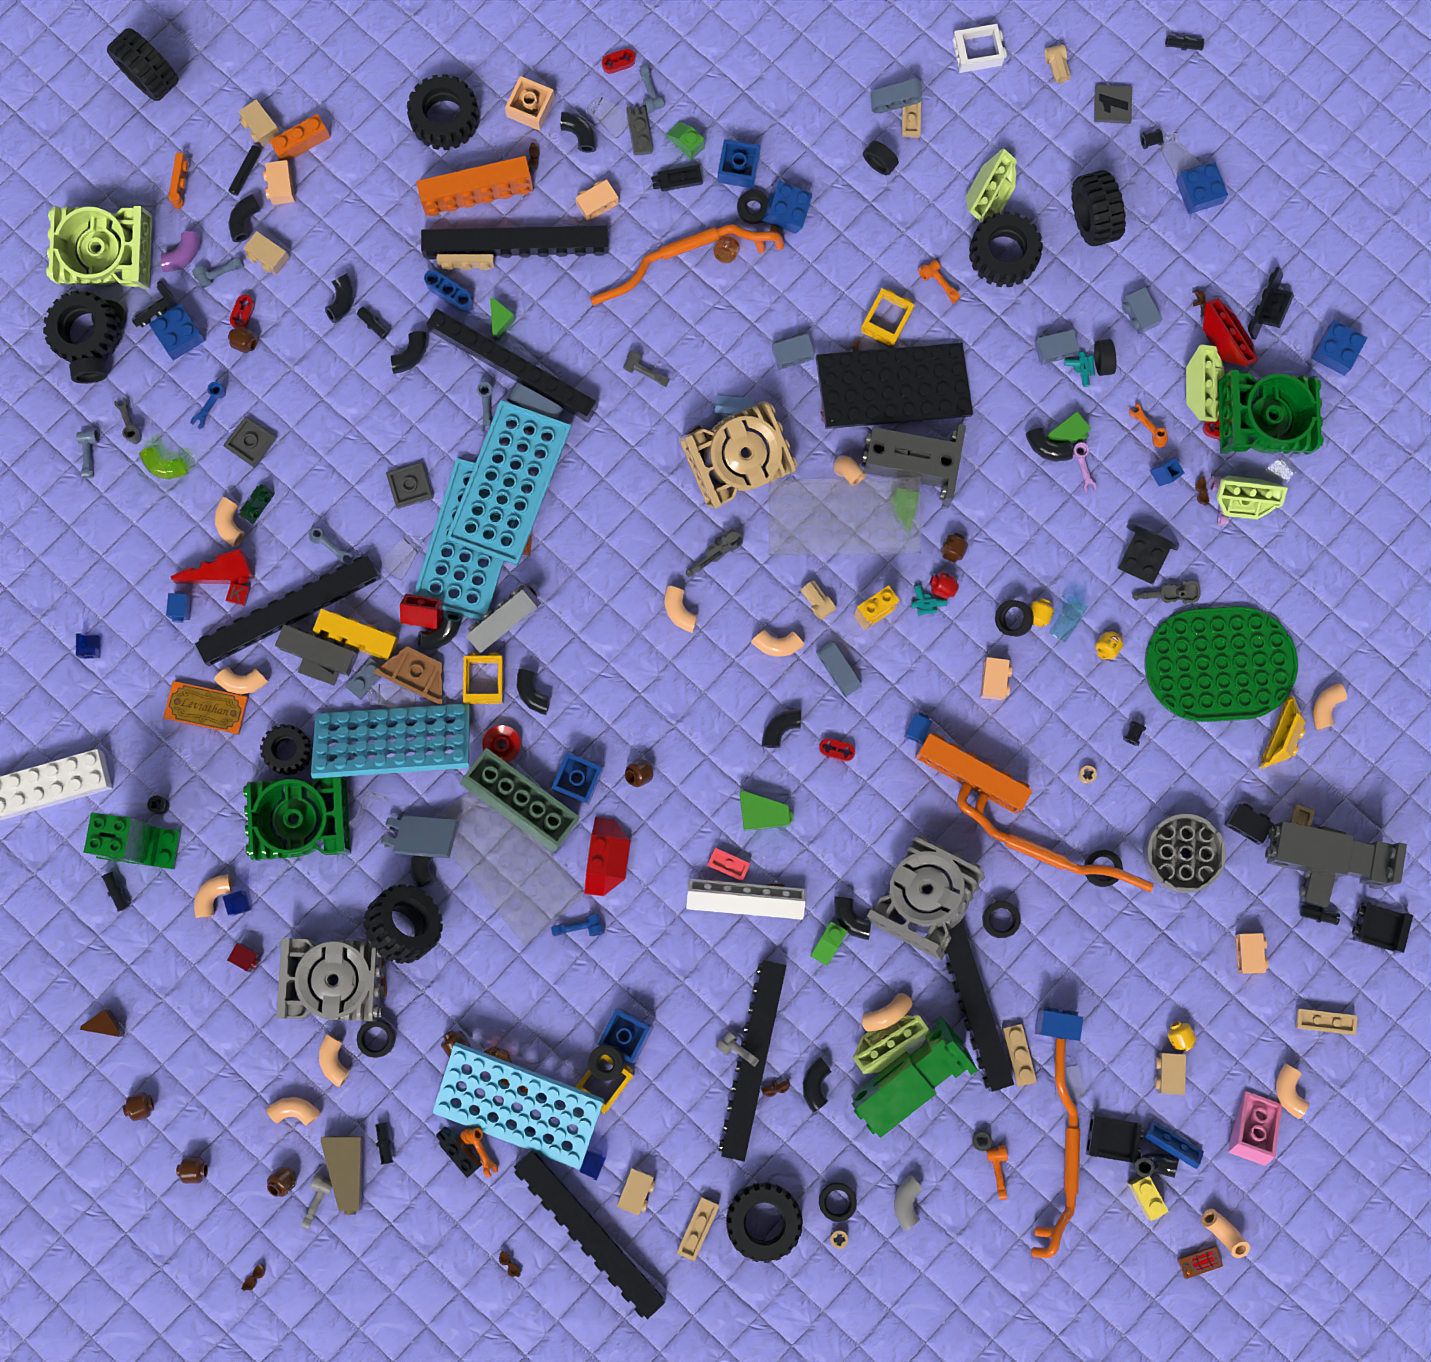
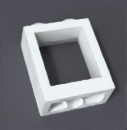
M998 24L954 31L952 41L959 73L1003 65L1007 54L1006 48L1002 47L1003 35L1002 31L998 29ZM993 35L997 55L973 59L967 58L964 40Z

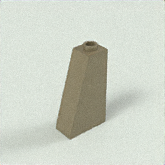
M364 1136L321 1137V1145L338 1210L344 1211V1215H355L356 1211L362 1210Z

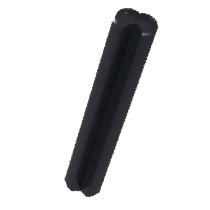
M251 146L228 191L232 195H239L262 150L258 146Z

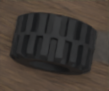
M280 724V727L274 726L271 732L268 730L266 738L263 737L261 740L263 745H260L262 750L260 754L264 758V763L272 770L284 775H289V773L296 774L298 770L302 771L304 769L303 766L309 764L308 759L312 758L311 750H313V747L310 745L311 740L307 737V734L290 724ZM285 739L294 740L296 743L294 756L288 760H280L277 756V747L280 742Z

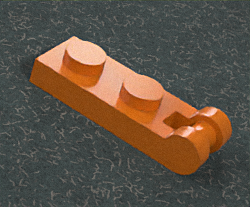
M177 152L168 198L176 209H181L184 206L181 197L183 189L186 188L185 174L189 170V161L183 153Z

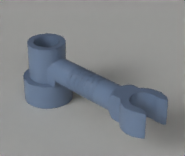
M647 64L640 66L641 70H639V73L649 95V98L643 99V106H645L646 114L656 109L664 108V102L662 97L656 96Z
M236 258L216 270L208 272L206 266L201 265L194 268L192 273L194 278L198 280L201 288H206L212 284L211 279L227 272L241 269L244 266L240 258Z
M481 382L477 386V392L482 397L483 424L481 425L483 434L484 427L491 425L490 396L493 389L488 382ZM484 389H488L486 394L482 393Z
M97 428L76 433L77 442L82 443L83 465L81 473L85 479L93 478L90 445L99 443L100 438Z
M313 528L309 532L311 542L315 544L322 543L340 559L343 565H347L343 561L344 556H349L353 559L350 553H345L324 536L322 529ZM319 532L320 536L315 537L313 534Z

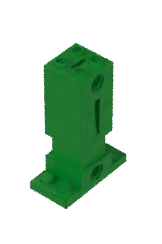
M91 812L83 853L94 855L97 859L175 870L181 831L150 826L148 823L129 817Z
M942 1016L935 1019L937 1027L925 1036L927 1039L925 1044L911 1055L907 1051L851 1095L855 1114L860 1120L864 1118L867 1122V1128L873 1135L876 1133L880 1138L936 1095L935 1087L949 1076L953 1075L957 1078L966 1070L971 1075L978 1071L965 1043Z

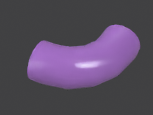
M194 231L182 232L178 248L173 252L161 254L163 272L182 269L192 262L198 253L199 233Z

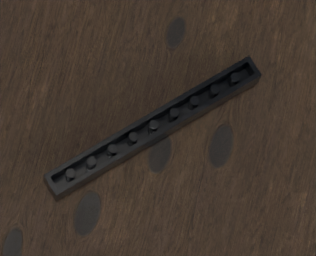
M608 226L422 229L421 252L423 257L431 260L437 259V254H493V256H501L503 258L518 255L523 258L530 257V255H538L539 257L557 255L565 257L567 254L603 256L604 254H609Z
M437 308L427 321L428 330L558 404L587 423L597 410L596 400Z
M368 556L357 557L353 560L354 563L348 566L346 564L336 569V572L324 574L319 578L320 580L314 583H306L299 591H291L285 595V598L279 601L278 599L268 603L267 607L255 609L250 613L251 615L245 618H237L233 621L234 624L228 627L222 626L216 630V633L210 636L208 634L200 637L195 645L204 663L207 666H211L282 630L283 625L290 626V624H294L380 580Z
M943 907L939 909V910H943V911H945V912H947V913L949 912V910H947V909H945V908H943ZM961 920L956 926L949 929L951 940L944 951L948 960L945 965L948 974H952L954 979L951 983L954 992L958 993L960 998L957 1001L961 1012H964L966 1017L964 1020L965 1028L972 1035L970 1044L972 1049L976 1050L978 1054L976 1062L979 1070L982 1069L985 1076L982 1077L984 1087L993 1092L1014 1085V1081Z
M763 960L762 964H758L756 975L760 976L759 982L754 983L752 994L756 996L754 1003L750 1002L748 1014H751L750 1022L746 1021L744 1033L747 1034L746 1042L742 1041L741 1047L759 1061L755 1067L743 1057L742 1061H737L735 1072L739 1073L737 1081L733 1080L731 1092H734V1098L729 1100L727 1112H730L729 1120L725 1119L723 1131L726 1132L725 1140H720L718 1151L722 1152L721 1157L745 1162L787 965Z
M531 1150L514 1166L516 1169L515 1175L521 1181L525 1180L529 1184L527 1188L534 1196L538 1194L542 1199L540 1202L547 1211L552 1210L556 1215L554 1217L556 1222L560 1226L565 1225L569 1230L567 1234L570 1238L581 1243V1250L586 1256L589 1257L591 1255L596 1260L594 1262L595 1266L601 1272L604 1270L609 1275L608 1281L614 1287L618 1286L623 1291L621 1295L628 1303L632 1301L636 1306L634 1310L641 1318L645 1316L648 1320L665 1304L666 1300L537 1153Z

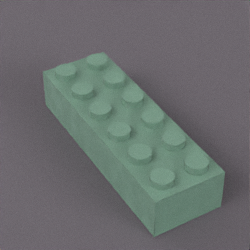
M487 748L463 776L460 783L553 853L580 819L577 814Z

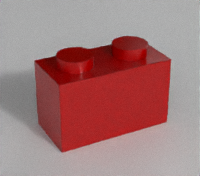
M405 594L400 603V623L437 629L443 619V600Z

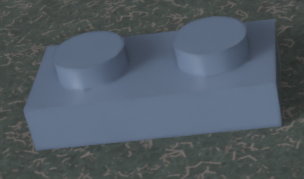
M370 658L348 683L346 688L362 700L381 678L374 674L375 669L379 668L380 665Z

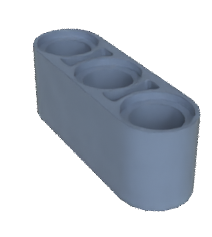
M911 79L871 91L872 112L884 113L920 103L923 100L921 81Z
M519 383L515 384L507 398V401L513 405L556 420L563 411L562 407Z
M833 641L816 650L817 656L845 697L862 687L859 679Z

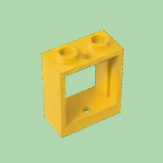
M881 288L861 326L860 332L894 348L914 310L915 304L906 297L901 298L890 289L885 290ZM882 298L907 310L895 334L870 323Z
M888 585L857 606L854 616L865 631L896 610L900 600Z
M468 653V656L463 657L464 704H503V656H499V653H488V656H480V653ZM470 664H498V694H470Z
M601 1056L599 1064L604 1059L612 1066L614 1065V1061L611 1056ZM625 1063L622 1073L626 1078L607 1104L603 1103L601 1109L603 1114L608 1111L634 1076L631 1073L633 1069ZM590 1069L575 1088L593 1094L583 1086L592 1074Z

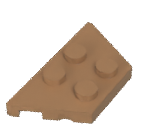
M406 646L397 655L375 669L374 674L438 705L442 704L441 662Z

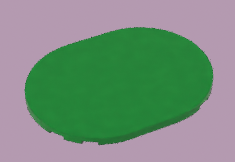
M1244 606L1199 608L1175 614L1157 628L1148 643L1144 667L1146 679L1153 695L1165 709L1174 715L1194 722L1237 721L1264 716L1275 710L1286 700L1296 682L1298 657L1292 638L1287 634L1282 625L1275 618L1258 609Z

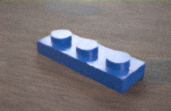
M1154 1120L1148 1124L1144 1138L1193 1168L1197 1169L1204 1153L1203 1150Z

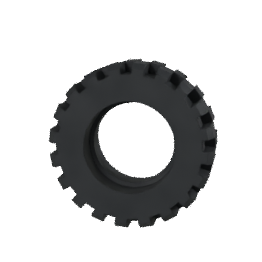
M131 28L124 29L107 46V53L114 63L150 99L160 101L178 84L179 78L174 69L135 30Z
M442 74V77L432 75V79H423L421 85L418 83L414 87L415 92L412 91L410 93V101H407L408 119L416 137L422 140L424 145H432L433 149L439 150L440 147H443V150H449V147L453 146L456 149L460 147V143L466 144L469 141L468 137H473L475 129L478 128L480 116L476 97L472 89L468 88V84L464 81L460 82L458 77L452 76V78H449L448 74ZM440 101H451L460 107L458 116L446 124L433 123L427 119L426 115L431 106Z
M1105 170L1078 176L1072 184L1071 199L1077 227L1084 241L1090 246H1099L1120 240L1125 233L1126 213L1124 211L1125 206L1122 194L1114 176Z
M1004 211L1003 215L997 212L993 214L992 218L990 216L986 217L983 223L977 226L969 248V259L973 262V270L979 271L978 276L981 279L984 277L987 279L986 283L990 285L992 282L997 283L996 287H1002L1003 284H1006V287H1013L1015 282L1017 285L1023 283L1024 279L1027 280L1035 271L1042 255L1043 243L1040 242L1042 239L1040 232L1036 233L1037 226L1034 223L1031 225L1029 218L1025 217L1023 219L1016 212L1015 215H1011L1010 211ZM997 237H1009L1020 245L1023 255L1021 259L1015 262H1002L991 254L989 250L990 241Z
M76 290L71 291V295L67 293L61 295L62 299H56L53 302L54 306L52 308L49 307L47 313H49L48 317H44L43 323L46 324V327H43V334L47 335L45 340L50 345V349L70 363L77 359L88 357L107 360V355L115 352L114 346L119 345L118 335H121L122 329L118 327V325H121V321L117 317L118 313L108 302L88 291L82 290L79 292ZM92 313L95 318L93 334L85 342L73 344L70 338V329L73 322L83 314Z
M406 884L393 885L384 890L369 904L368 910L365 911L364 919H366L363 922L364 929H367L365 935L367 939H370L371 947H375L380 956H386V959L391 962L395 960L396 963L403 964L404 962L412 963L415 960H419L434 948L441 938L443 924L440 923L442 915L438 912V905L433 903V898L430 895L427 896L425 891L422 889L417 890L412 885L408 887ZM392 911L402 913L411 921L414 927V937L402 933L396 927L392 918Z
M758 1182L749 1187L746 1186L734 1196L733 1201L728 1207L726 1227L729 1239L737 1251L744 1257L752 1259V1261L769 1263L772 1260H780L784 1255H788L793 1247H796L798 1239L802 1234L803 1218L799 1205L791 1193L777 1184ZM759 1203L774 1205L779 1209L783 1217L781 1232L770 1241L756 1240L746 1229L745 1220L747 1213L753 1206Z

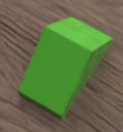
M490 298L494 340H499L514 323L515 317L513 313L497 300Z

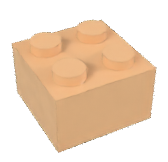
M520 76L505 106L506 116L540 131L555 101L554 90Z

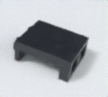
M1362 902L1358 906L1356 913L1358 916L1357 924L1355 923L1352 928L1353 940L1391 952L1404 953L1413 915L1372 905L1370 902Z
M1091 1115L1086 1155L1135 1164L1137 1159L1141 1157L1139 1142L1143 1139L1144 1128H1141L1142 1124Z

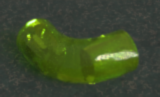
M149 447L139 452L141 461L148 472L157 478L170 480L189 474L188 468L181 456L166 461L161 458L157 447Z

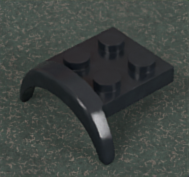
M162 281L157 282V289L163 298L132 318V322L136 327L140 325L143 328L151 322V317L154 315L159 317L167 311V306L173 309L178 305L177 300Z
M1128 523L1126 527L1135 532L1118 569L1153 585L1170 549L1177 551L1179 544L1138 525Z

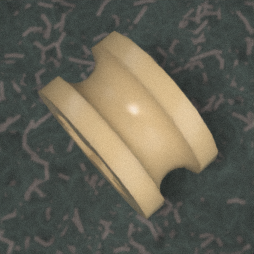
M1092 766L1082 767L1078 772L1079 780L1085 784L1093 782L1097 777L1096 769ZM1085 769H1087V772H1092L1090 780H1088V777L1086 779L1083 777Z
M835 1230L830 1235V1242L833 1247L842 1249L848 1244V1236L843 1230ZM837 1234H842L841 1237H845V1241H841V1245H837V1241L834 1242Z

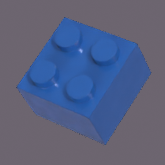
M724 139L717 183L754 189L761 145Z
M1216 162L1181 172L1176 180L1188 214L1223 204L1228 196Z
M779 180L772 186L762 221L796 234L804 226L813 194Z
M181 304L149 323L173 361L205 342L203 336Z
M1334 320L1327 327L1311 359L1345 376L1352 369L1368 337Z
M566 753L552 785V790L589 805L602 775L603 767Z
M1044 1007L1043 1011H1038L1035 1034L1075 1041L1081 1040L1083 1017L1078 1016V1012L1063 1010V1013H1058L1059 1009Z
M621 1008L615 1009L598 1045H613L622 1052L625 1060L635 1063L654 1026Z

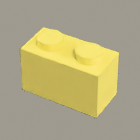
M1139 1176L1127 1183L1146 1219L1153 1221L1169 1212L1150 1176Z

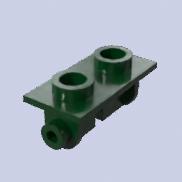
M260 484L256 486V489L250 496L253 501L247 500L239 510V515L254 524L275 493L265 485Z

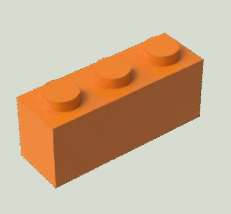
M316 114L274 137L269 142L280 161H290L329 139L330 136L319 115Z

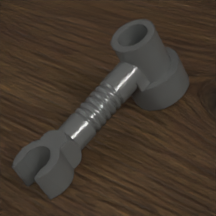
M632 350L629 351L623 369L630 373L636 370L660 385L667 386L669 378L641 365L640 362L643 357Z
M123 397L124 404L119 406L115 400L114 404L121 412L126 426L122 431L124 438L132 444H138L141 441V436L131 421L128 412V401Z

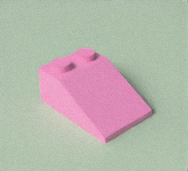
M1245 1091L1231 1132L1228 1153L1264 1166L1271 1162L1276 1156L1282 1105Z

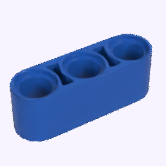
M429 270L425 273L424 281L429 291L462 312H468L472 309L473 300L467 290L436 270ZM433 278L438 279L434 284L429 283ZM448 288L453 289L449 294L444 293ZM463 298L468 299V302L465 304L459 303Z

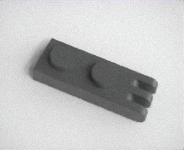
M645 106L640 107L641 113H639L638 107H633L634 114L631 112V107H626L634 156L652 154L653 152Z

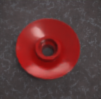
M498 725L486 732L482 740L483 751L486 748L508 763L515 759L520 751V737L511 727ZM505 742V748L500 749L499 743Z

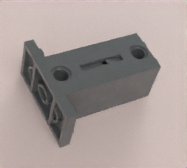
M959 424L957 430H953L950 441L873 427L872 432H868L864 449H868V451H864L861 467H864L866 474L940 487L942 489L939 500H943L942 507L949 508L954 498L966 426Z

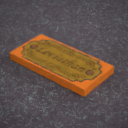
M173 681L163 718L240 735L249 698Z

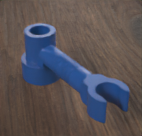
M211 382L208 385L207 390L211 396L200 413L190 421L194 425L197 420H200L199 429L204 427L206 416L217 399L223 398L226 395L223 385L219 382Z
M599 914L589 915L587 921L551 927L553 936L582 929H588L589 936L605 933Z

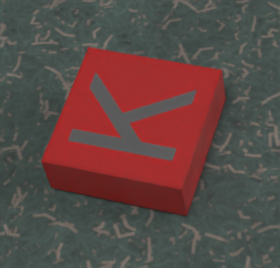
M230 583L225 601L245 606L250 588Z

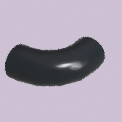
M561 112V131H569L576 135L578 138V150L586 153L595 152L596 137L589 122L580 115Z
M253 194L239 201L230 213L228 226L233 242L244 241L250 236L247 227L248 220L252 215L260 212Z
M348 273L331 281L336 291V297L331 304L325 307V312L333 323H337L345 317L354 303V287Z
M415 331L409 333V342L406 350L400 354L391 355L393 374L411 370L422 360L427 346L426 332Z
M1043 428L1033 429L1025 434L1032 450L1040 457L1053 462L1073 459L1072 449L1068 441L1063 443L1050 441L1046 437Z
M445 613L441 625L437 629L419 631L417 638L418 649H437L448 644L457 635L462 624V617L455 613Z
M519 669L516 688L520 699L529 709L547 715L551 697L543 695L537 690L535 685L537 673Z
M801 710L783 711L773 717L764 728L761 747L780 748L782 736L786 731L801 728Z
M412 856L410 872L417 889L424 887L434 880L430 871V863L434 857Z
M834 896V911L840 926L847 930L851 936L869 940L871 921L861 919L856 915L853 908L854 899Z
M818 1057L806 1070L802 1082L803 1097L812 1113L828 1102L822 1091V1083L832 1071L821 1057Z
M1155 1153L1144 1154L1137 1159L1135 1171L1141 1177L1161 1174L1175 1178L1179 1158Z

